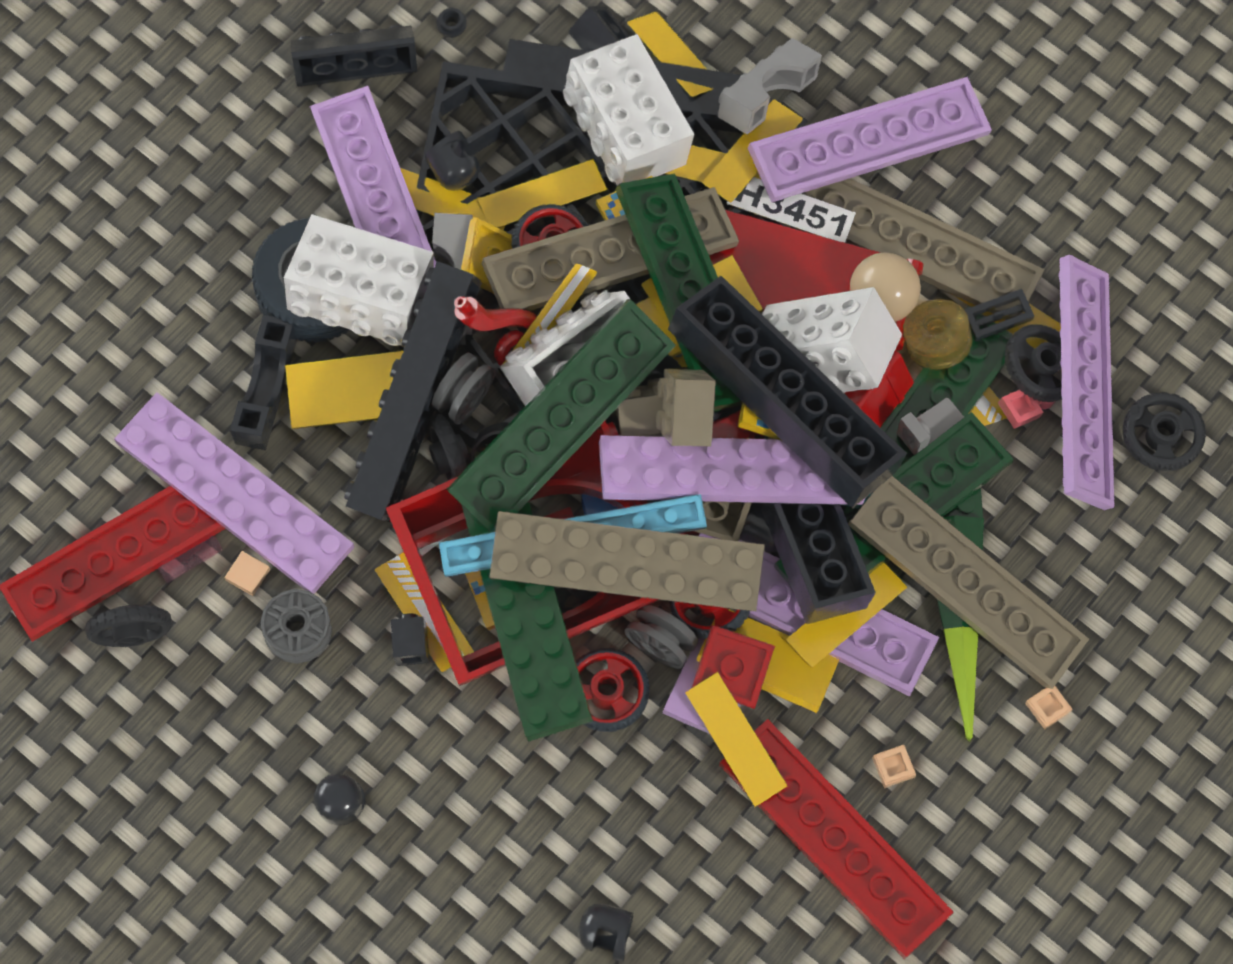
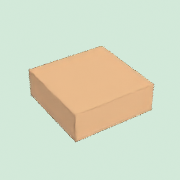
M242 551L226 574L225 580L254 596L268 575L270 566Z
M1056 686L1053 689L1044 688L1025 703L1044 730L1072 711L1071 706Z
M905 745L886 750L872 757L884 788L907 781L916 776Z

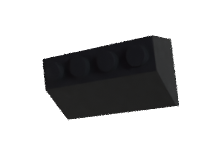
M393 25L389 28L378 30L367 28L359 32L345 34L334 32L328 36H303L296 40H290L297 87L418 72L412 25Z

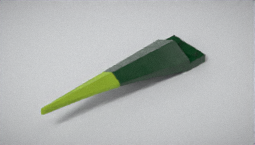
M979 488L943 516V518L983 550L984 518L981 488ZM936 598L966 739L970 741L973 737L978 632Z

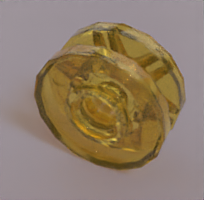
M944 299L929 300L915 306L913 311L906 316L903 330L907 350L913 361L919 365L936 370L949 368L961 362L969 353L972 345L971 329L968 315L960 305Z

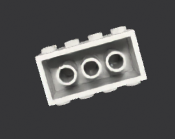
M638 34L570 60L569 70L566 74V86L563 90L565 101L570 107L573 106L575 109L578 124L582 131H587L589 134L592 149L595 155L601 156L604 161L605 171L611 182L615 181L618 186L619 183L641 180L650 176L657 177L686 165L694 133Z
M311 214L284 276L287 310L300 317L309 316L319 319L332 327L341 326L351 329L360 336L370 335L382 339L389 345H401L407 328L412 329L416 319L413 316L415 304L418 298L423 299L427 286L424 285V281L429 268H434V252Z
M874 287L769 304L762 313L773 326L843 393L878 388L902 336L901 331Z
M606 290L600 294H597V292L591 293L580 302L582 307L574 313L572 310L565 312L555 320L557 322L555 327L549 331L547 328L539 331L531 337L532 344L525 349L519 347L505 357L507 362L500 366V369L525 406L627 299H630L625 291L608 293Z

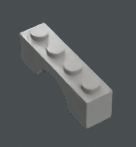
M791 38L783 46H778L773 54L765 60H760L750 72L742 74L739 80L730 88L726 87L721 92L718 99L720 103L718 118L749 134L765 121L770 100L767 92L775 89L802 91L817 78L822 55Z
M434 213L432 241L434 253L446 259L452 267L461 269L469 223L473 219V215ZM466 326L459 345H466V335H472L473 329Z

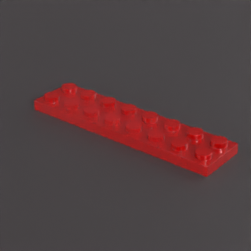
M169 486L1 583L0 590L33 642L226 528L173 487Z
M767 719L754 732L787 784V787L757 806L905 960L951 917L954 911L774 724ZM723 758L719 766L745 792L730 765Z

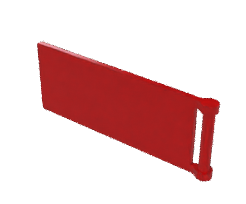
M725 210L739 239L738 245L711 254L709 257L714 265L733 256L763 309L762 311H764L769 304L850 291V280L856 267L867 257L880 252ZM906 259L913 265L918 276H920L923 272L924 264L919 260ZM908 315L895 322L902 333L895 351L903 349L905 342L903 333Z

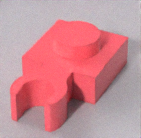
M1018 390L1003 396L998 404L1015 429L1039 419L1044 413L1042 409L1051 408L1056 401H1038L1024 394V391Z

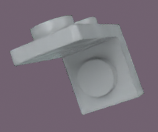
M945 398L917 418L911 412L902 417L897 434L911 452L916 455L964 418V416L949 398Z

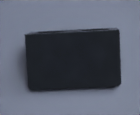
M589 6L569 30V34L575 42L585 51H593L630 37L606 6Z

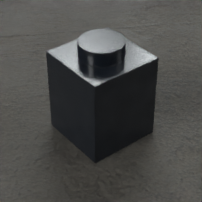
M414 613L400 615L399 619H391L392 649L396 665L405 666L430 663L427 624L424 617H418Z

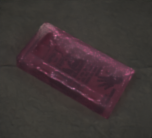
M211 536L201 544L160 566L158 570L166 583H169L223 551V548L216 537Z

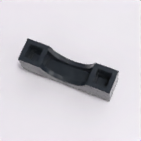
M267 315L262 316L255 341V358L251 380L244 398L238 401L230 428L235 445L265 451L267 449L286 381L285 365H290L297 342L293 325L281 321V318L278 319Z

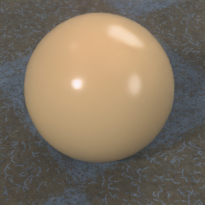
M878 253L867 257L856 267L850 280V291L874 287L895 322L909 315L917 305L920 297L921 284L916 269L908 260L893 253Z

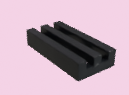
M1022 289L965 309L963 312L965 319L968 321V327L973 332L975 342L1033 321L1034 319L1033 311ZM1017 300H1019L1020 302L1019 305L996 312L978 320H975L974 316L999 308L1001 306L1007 305ZM1024 311V314L1002 321L1000 323L994 324L984 329H979V327L985 326L986 324L1001 320L1003 318Z

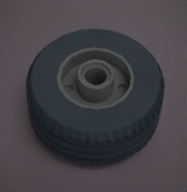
M302 218L288 222L285 226H280L279 229L273 231V234H269L267 239H264L263 245H260L258 248L259 251L256 252V258L253 261L252 282L258 307L263 315L281 318V321L292 324L295 336L299 341L319 342L322 340L323 342L326 339L338 338L341 334H346L351 329L341 326L332 327L319 319L309 316L300 317L287 310L284 276L310 219Z

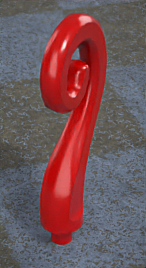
M460 296L454 302L456 317L463 324L477 331H489L509 326H521L528 330L537 317L536 314L519 308L485 309L473 297L465 298ZM513 330L499 340L494 356L500 366L505 362V357L509 354L510 349L517 345L523 337V332Z

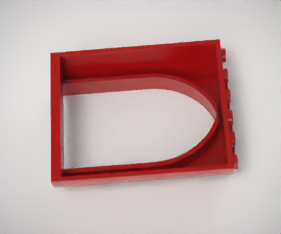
M606 421L595 430L529 500L532 501L557 494H585L604 500L618 509L648 504L647 500L603 499L599 451L600 436H619L614 423L610 422L607 424ZM456 477L391 505L386 510L458 685L462 686L506 667L499 641L463 657L419 549L468 528L462 505L446 490L458 478ZM599 592L584 604L562 614L569 639L660 599Z

